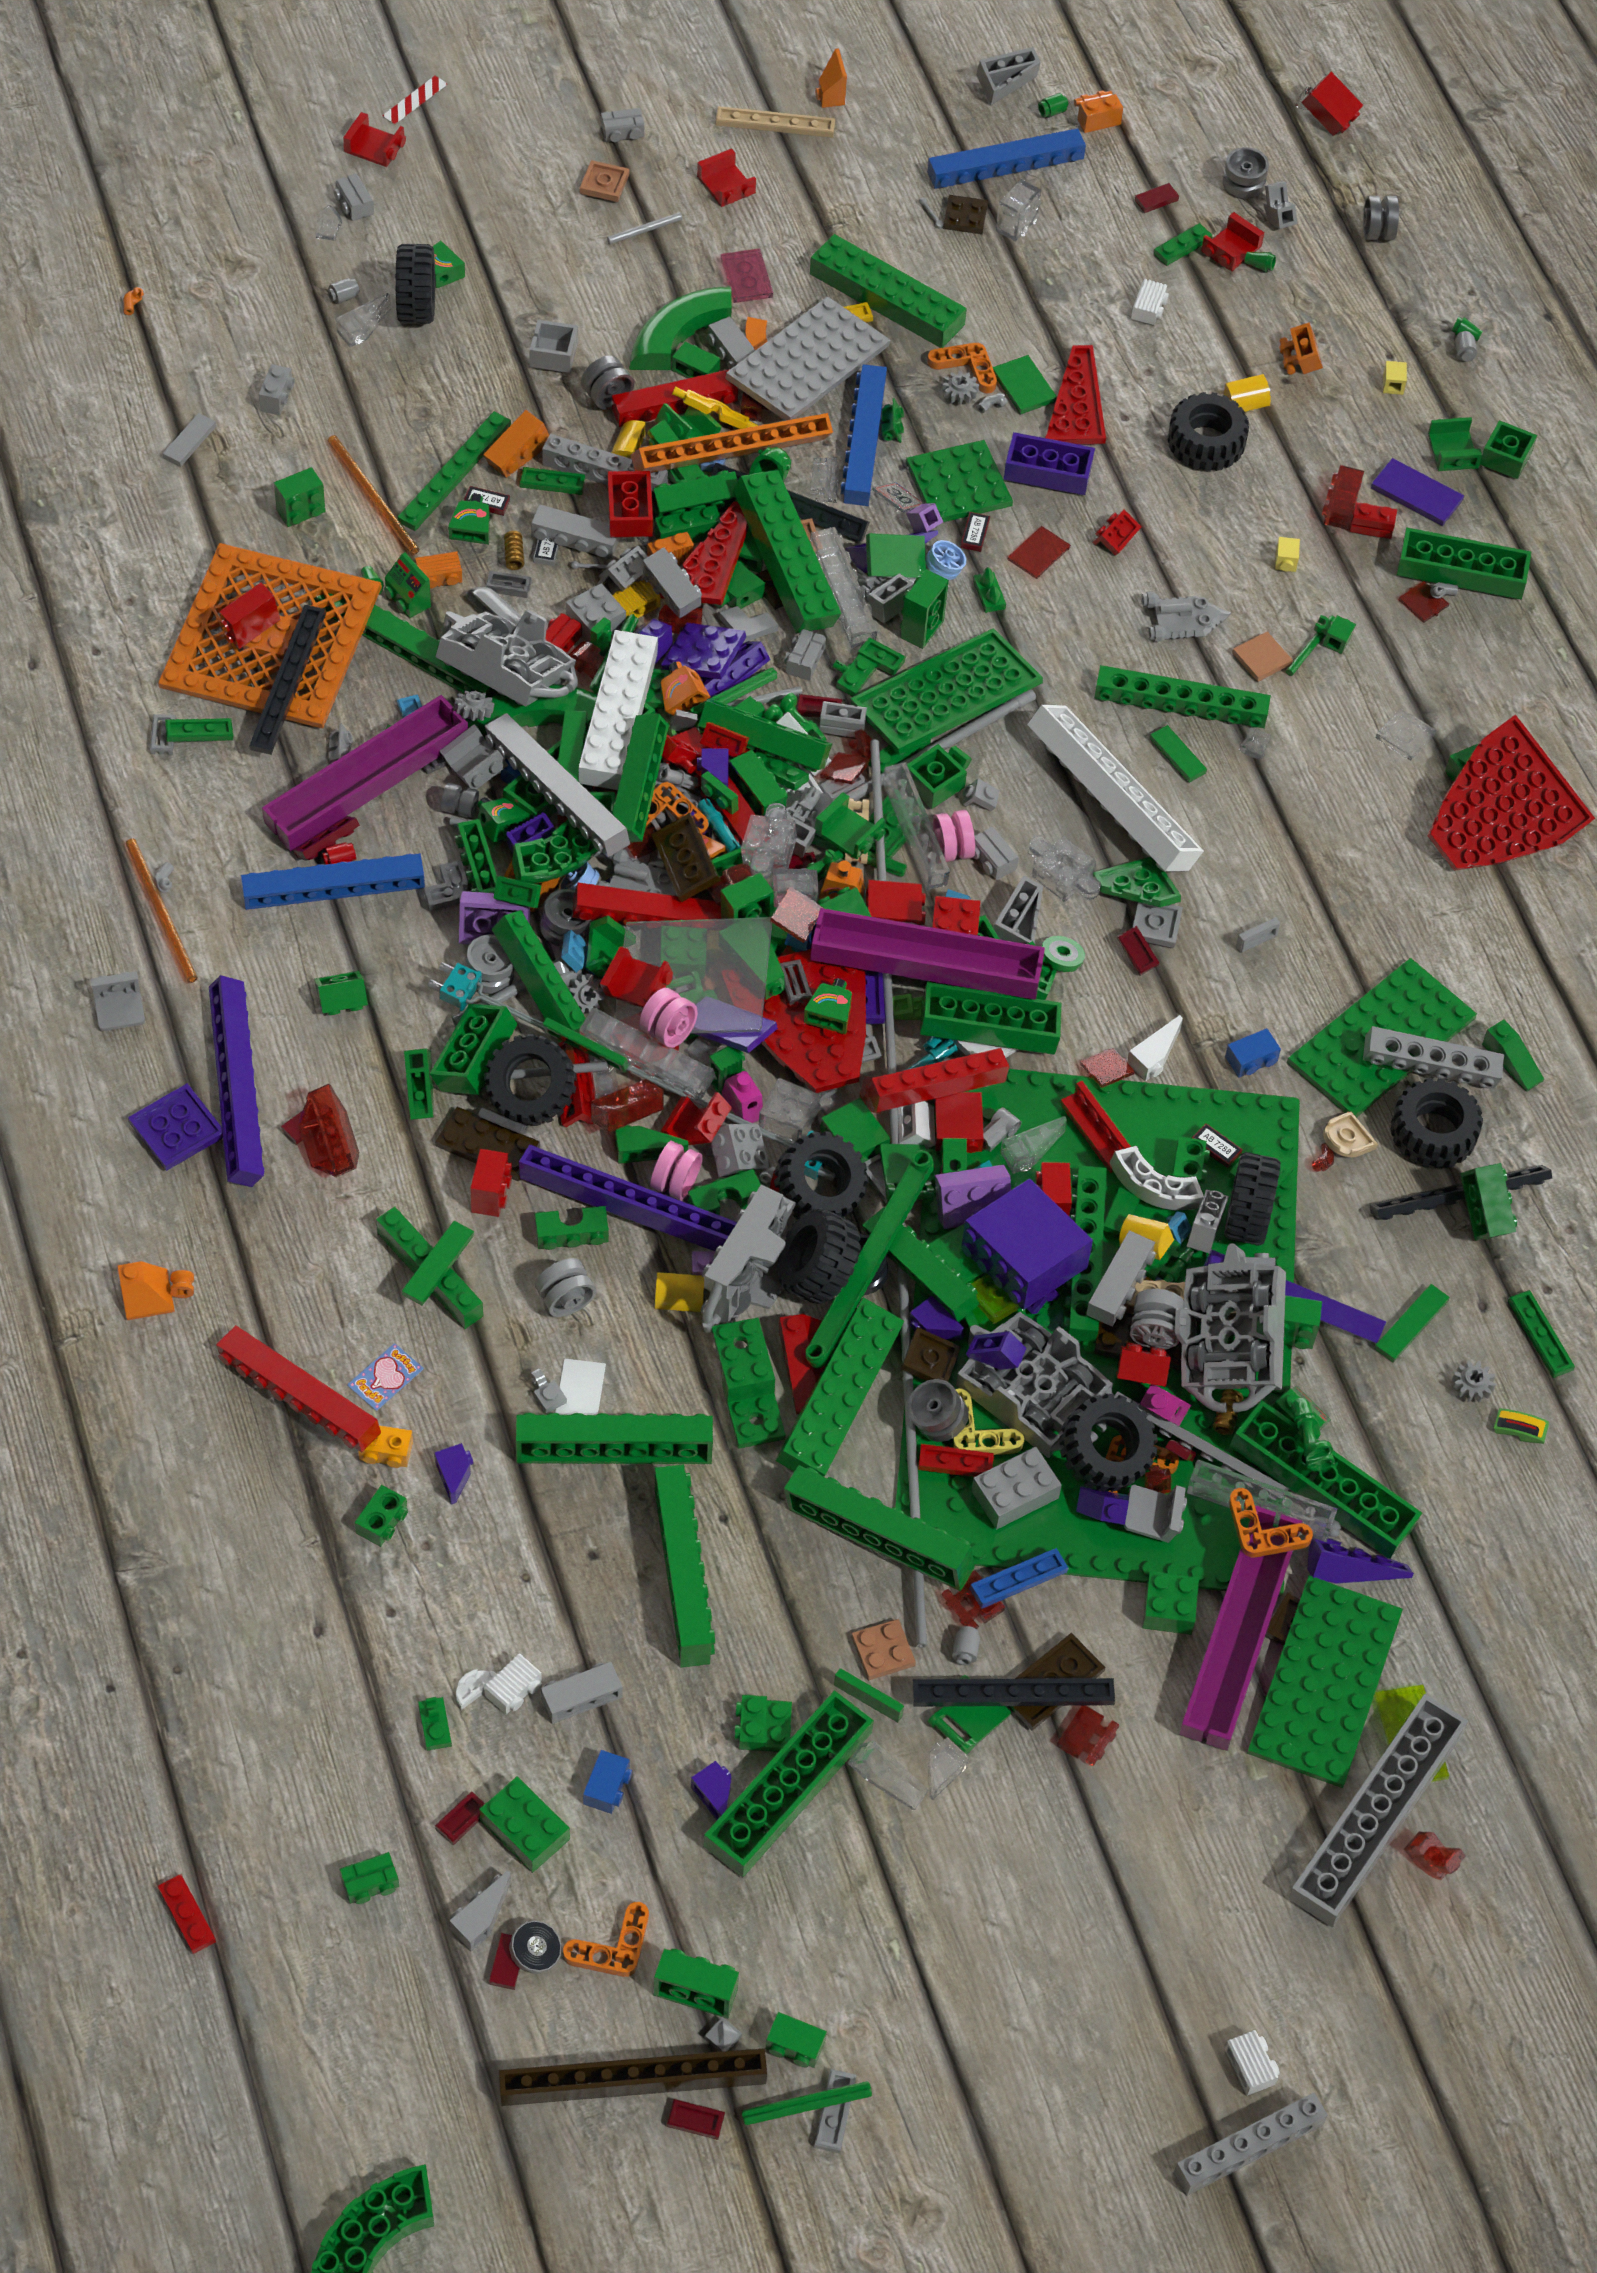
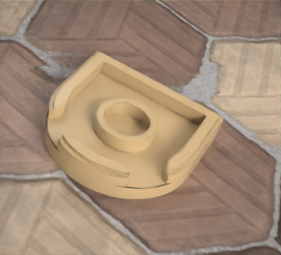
M1352 1112L1332 1118L1323 1132L1324 1140L1329 1148L1345 1157H1358L1376 1150L1378 1143Z

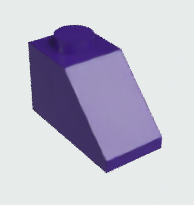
M702 749V758H697V771H701L702 775L707 771L728 787V749Z
M930 1296L910 1312V1326L914 1332L919 1327L945 1340L961 1341L964 1338V1328L933 1296Z
M1010 1331L975 1335L966 1355L971 1359L999 1370L1013 1369L1019 1367L1027 1348Z
M462 1443L434 1452L435 1465L451 1505L457 1502L471 1475L470 1465L474 1464L470 1451H465Z
M1080 1487L1076 1512L1101 1521L1125 1525L1129 1495Z
M714 1761L691 1777V1788L714 1818L718 1820L728 1808L732 1777L725 1766L721 1767L717 1761Z

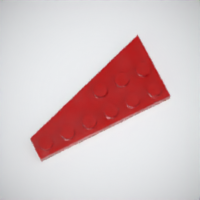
M1093 345L1072 346L1045 438L1073 444L1106 443Z
M733 502L721 516L720 522L715 529H711L708 532L706 540L700 542L682 564L690 577L689 581L693 586L697 585L702 593L701 603L722 605L749 528L738 502ZM659 593L660 598L665 599L663 595Z

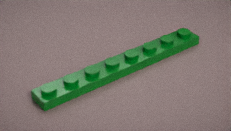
M494 411L397 517L398 523L416 531L484 456L483 454L511 426V420Z

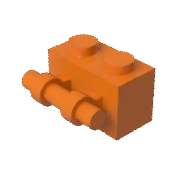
M1102 90L1098 91L1097 94L1089 96L1084 94L1080 98L1074 99L1075 107L1079 106L1077 120L1084 133L1121 125L1123 106L1117 95L1112 94V91L1104 92Z
M1310 322L1290 328L1293 340L1288 341L1286 337L1279 340V350L1284 357L1283 366L1287 369V373L1289 375L1294 374L1297 364H1300L1303 374L1322 369L1320 353ZM1292 350L1296 351V355H1291Z

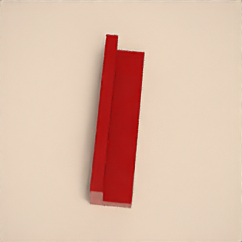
M563 1041L557 1044L562 1050L566 1048V1054L573 1064L589 1063L588 1054ZM591 1072L576 1073L577 1081H574L576 1086L575 1094L571 1095L570 1099L572 1102L570 1106L566 1105L563 1108L564 1113L561 1115V1122L565 1127L579 1120L590 1125L598 1121ZM572 1105H574L575 1114L569 1117L568 1113Z
M1080 1081L1076 1083L1075 1093L1062 1099L1060 1105L1107 1170L1112 1173L1114 1171L1110 1161L1115 1151L1130 1148L1131 1146L1085 1083Z

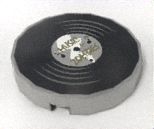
M535 1920L525 1922L517 1928L512 1935L509 1946L510 1954L515 1964L520 1969L532 1974L544 1973L551 1969L560 1958L562 1948L559 1935L553 1927L545 1922Z

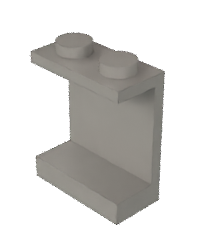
M475 725L471 726L440 750L443 758L469 788L476 790L508 766L501 753L489 746Z

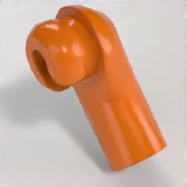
M136 287L125 294L123 298L124 314L132 315L134 313V305L140 302L144 295V291L141 288Z

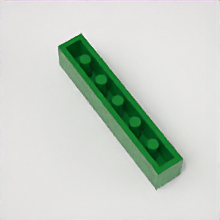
M713 699L706 701L698 725L705 728L706 724L711 722L749 738L747 748L753 750L760 748L764 750V754L771 757L779 755L784 757L785 762L794 765L797 763L805 765L804 769L812 772L825 768L832 747V743Z
M660 714L636 715L634 725L632 726L630 742L627 746V755L622 768L621 781L618 784L616 802L613 805V816L627 828L630 842H642L669 728V724Z
M519 910L504 915L492 928V931L545 1019L548 1017L581 1034L590 1024L523 912Z
M394 1206L376 1219L377 1234L415 1274L433 1247ZM450 1268L432 1294L456 1321L466 1329L484 1317L483 1302L457 1273Z
M884 1207L863 1224L867 1235H870L885 1209ZM902 1225L887 1252V1256L928 1295L933 1296L959 1322L979 1305L976 1297L978 1294L977 1290L970 1283L965 1284L957 1270L954 1268L950 1270L941 1255L937 1254L935 1256L925 1240L919 1241L916 1238V1233L910 1226L907 1225L905 1227Z

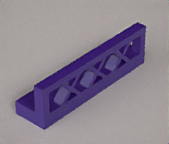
M748 641L740 647L722 679L701 677L700 679L711 698L745 681L771 659L761 641Z

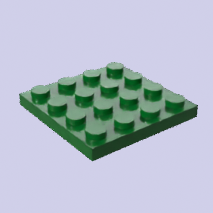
M985 440L906 458V465L924 504L935 503L943 522L969 517L970 512L982 514L1013 506V499Z

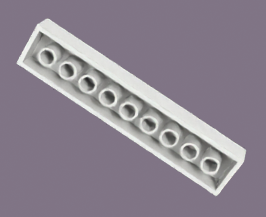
M1041 705L1027 724L1033 730V735L1046 744V749L1060 759V764L1073 773L1075 780L1082 783L1087 788V792L1101 803V807L1112 814L1115 818L1114 821L1128 831V836L1143 847L1142 851L1157 862L1156 865L1159 869L1165 872L1189 871L1204 852L1200 846L1067 706Z

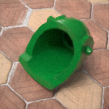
M767 447L764 450L759 449V455L752 463L749 475L778 470L784 482L791 469L792 460L788 454L778 447Z

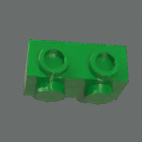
M742 1695V1702L736 1703V1717H741L740 1725H735V1740H739V1750L779 1752L790 1740L792 1702L767 1700V1696Z

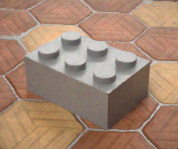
M1034 1447L974 1477L971 1492L997 1530L1058 1499L1062 1485L1037 1447Z

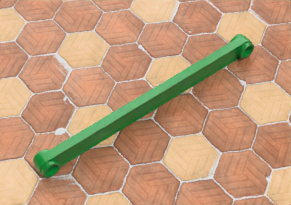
M918 1151L913 1155L908 1168L861 1250L858 1262L854 1266L853 1275H850L847 1285L842 1287L841 1292L835 1297L812 1341L806 1348L807 1362L813 1368H822L827 1364L830 1355L916 1199L933 1172L934 1161L927 1151Z

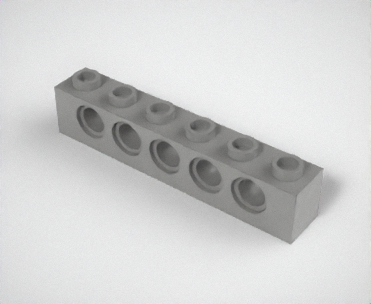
M553 434L549 435L542 448L544 466L562 472L585 474V479L607 486L608 471H635L632 459ZM667 470L650 473L651 494L653 488L657 485L667 483Z
M1372 1026L1365 1036L1363 1060L1369 1061L1374 1065L1384 1064L1398 1070L1407 1069L1417 1074L1435 1075L1440 1079L1450 1078L1464 1084L1473 1083L1483 1088H1495L1502 1079L1504 1054Z
M1312 2093L1177 2163L1173 2173L1186 2196L1320 2128L1324 2125L1328 2114L1316 2094Z

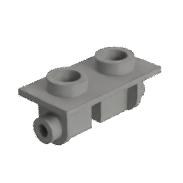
M342 723L339 724V730L334 729L330 733L329 748L333 751H329V765L351 752L353 737L351 732L347 731Z

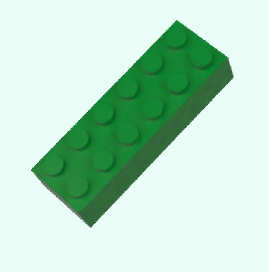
M1406 527L1397 575L1434 583L1457 585L1459 588L1522 600L1527 583L1531 551Z
M927 982L922 997L920 1035L1055 1055L1061 1037L1062 1003Z

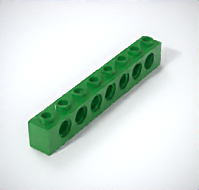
M1100 665L1094 699L1264 729L1271 695L1103 665Z
M1081 1165L1078 1167L1077 1174L1072 1176V1188H1076V1193L1071 1195V1208H1075L1074 1214L1070 1215V1218L1083 1231L1090 1233L1087 1235L1093 1239L1088 1268L1082 1271L1086 1272L1087 1275L1079 1273L1066 1282V1289H1070V1296L1066 1295L1065 1310H1069V1316L1064 1318V1330L1068 1331V1334L1077 1341L1096 1343L1099 1320L1088 1316L1087 1309L1089 1301L1101 1282L1107 1168ZM1079 1292L1086 1293L1087 1295H1080ZM1077 1313H1083L1086 1316H1080Z

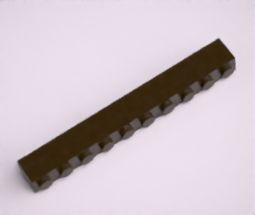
M765 2048L499 2070L501 2106L764 2085L767 2082Z

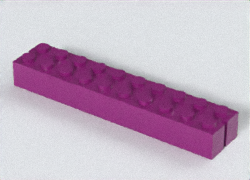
M439 695L263 806L264 823L275 835H278V839L291 852L442 755L440 750L468 729V722L460 714H457L456 710L453 711V706L442 695Z
M820 908L812 941L811 960L1036 1000L1045 947Z
M1255 1506L1261 1530L1275 1528L1273 1524L1276 1512ZM1281 1514L1278 1527L1302 1523V1521ZM1251 1519L1248 1528L1254 1525V1522ZM1253 1534L1249 1535L1250 1542L1248 1546H1252L1253 1549H1257L1258 1544H1254L1252 1538ZM1274 1535L1270 1538L1271 1543L1276 1546L1284 1543L1283 1538L1279 1535ZM1240 1549L1179 1735L1199 1742L1202 1741V1738L1207 1739L1206 1744L1228 1751L1293 1550L1251 1558L1246 1556L1242 1549Z

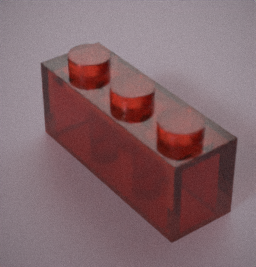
M1340 465L1338 473L1334 472L1331 485H1334V488L1329 487L1326 500L1330 501L1324 504L1322 515H1325V525L1348 530L1362 484L1363 470Z
M644 1079L591 1101V1121L609 1133L664 1110L663 1089L648 1079Z

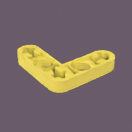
M956 1389L968 1407L969 1424L956 1437L952 1438L954 1448L994 1453V1455L1015 1454L1021 1451L1024 1444V1436L1017 1429L975 1431L970 1393L964 1389ZM985 1438H991L996 1444L993 1447H986L982 1441ZM1000 1438H1002L1003 1446H999ZM1010 1438H1014L1016 1445H1012L1011 1441H1009ZM975 1439H978V1447H975ZM962 1440H966L968 1447H963V1444H961Z

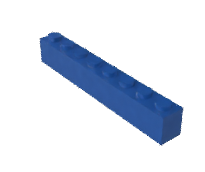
M1076 128L931 157L928 159L927 173L934 189L1082 160L1084 159L1086 144L1079 129Z
M862 364L861 373L857 372L856 385H859V388H855L854 400H857V403H853L852 416H855V419L850 420L849 431L853 432V435H848L847 447H851V449L846 450L845 463H848V466H844L843 479H846V482H842L840 493L844 495L845 504L869 506L887 367Z
M421 853L241 875L246 910L425 888Z

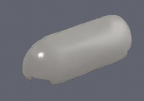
M475 587L464 595V598L481 613L487 611L490 614L504 617L518 625L522 617L501 596L488 587Z

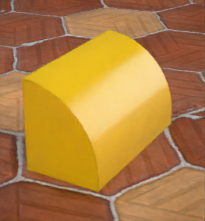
M1264 374L1225 384L1224 395L1229 397L1230 401H1236L1239 404L1238 407H1242L1245 412L1270 406L1271 404L1270 389Z
M631 420L624 423L611 453L631 459V454L641 447L645 438V422Z
M1130 1214L1122 1225L1119 1238L1121 1246L1130 1230L1154 1241L1153 1251L1156 1252L1155 1259L1158 1260L1162 1258L1174 1241L1167 1223Z
M657 1272L655 1309L701 1312L704 1296V1277L702 1275Z

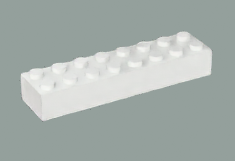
M615 630L579 764L580 784L618 790V784L621 781L623 764L627 755V746L632 734V726L634 725L636 715H642L658 652V637Z

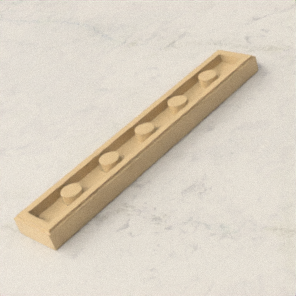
M718 106L716 126L833 138L835 118Z

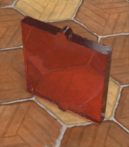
M1425 581L1414 588L1410 587L1409 591L1398 599L1423 623L1434 616H1438L1441 611L1449 607V603L1443 597L1436 599L1431 596V587Z
M838 752L831 760L832 762L821 772L820 778L832 780L835 783L842 782L852 785L869 765L870 759L856 756V754L850 755Z
M1114 1048L1080 1062V1065L1086 1070L1089 1077L1093 1078L1101 1088L1135 1074L1134 1069L1126 1062V1058H1122Z

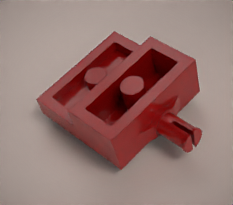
M667 735L661 760L667 764L672 762L679 769L684 768L688 773H693L696 768L697 758L702 756L689 744Z

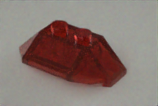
M326 1084L309 1092L298 1127L311 1167L333 1177H339L357 1169L360 1152L347 1111L332 1086Z

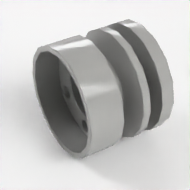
M1146 1289L1139 1292L1135 1299L1134 1316L1132 1317L1130 1336L1133 1341L1147 1348L1169 1349L1175 1347L1179 1343L1175 1335L1176 1308H1184L1182 1297L1163 1289Z

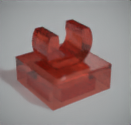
M863 729L854 732L856 739L849 742V746L853 749L856 748L851 751V754L855 758L864 755L867 759H870V741L872 738Z
M1159 1465L1151 1466L1149 1468L1150 1472L1145 1473V1488L1163 1494L1170 1493L1171 1472L1169 1468L1160 1470Z

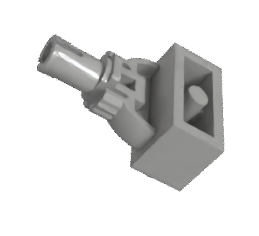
M858 568L850 575V579L861 586V593L866 596L867 603L869 604V613L883 623L902 611L904 607L903 596L908 589L911 590L914 584L900 573L892 579H882L880 577H868Z
M815 787L809 788V791L798 807V801H794L791 807H787L782 811L777 808L765 829L774 843L803 858L811 845L816 829H814V819L817 816V812H812V809L822 796V792L817 789L815 793Z

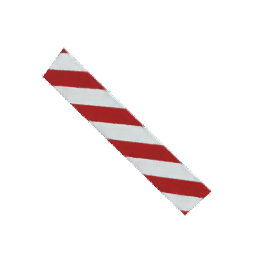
M433 76L382 116L394 124L398 123L444 88L447 83L437 76Z

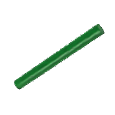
M1332 615L1328 617L1331 624L1335 620V617ZM1315 633L1287 668V675H1294L1325 634Z

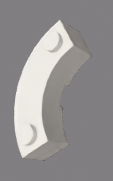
M1137 1146L1115 1151L1110 1161V1165L1121 1183L1135 1196L1151 1205L1169 1210H1191L1198 1208L1204 1198L1196 1176L1180 1178L1168 1175L1166 1177L1153 1170L1154 1167L1143 1158Z

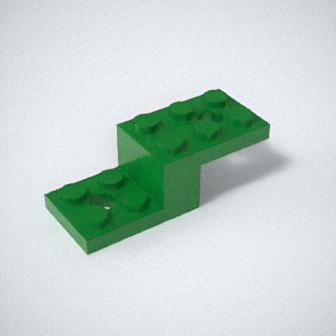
M759 1317L712 1326V1335L722 1369V1389L738 1449L786 1440V1433L774 1393L776 1379ZM743 1341L747 1346L739 1349L734 1346V1343ZM759 1417L763 1420V1423L754 1425L750 1422V1419Z

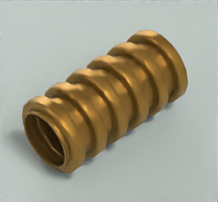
M509 531L504 535L505 565L510 570H519L525 564L523 536L518 531Z
M1233 1389L1223 1390L1220 1403L1227 1404V1412H1216L1217 1416L1215 1417L1213 1429L1217 1433L1222 1435L1233 1434L1239 1412L1233 1411V1403L1243 1400V1395Z

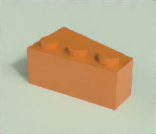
M525 410L483 455L490 466L507 478L543 451L542 448L549 437V433L542 421Z

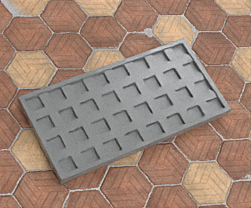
M827 296L726 373L725 379L783 420L796 419L859 370L862 364L868 363L886 349L891 340Z

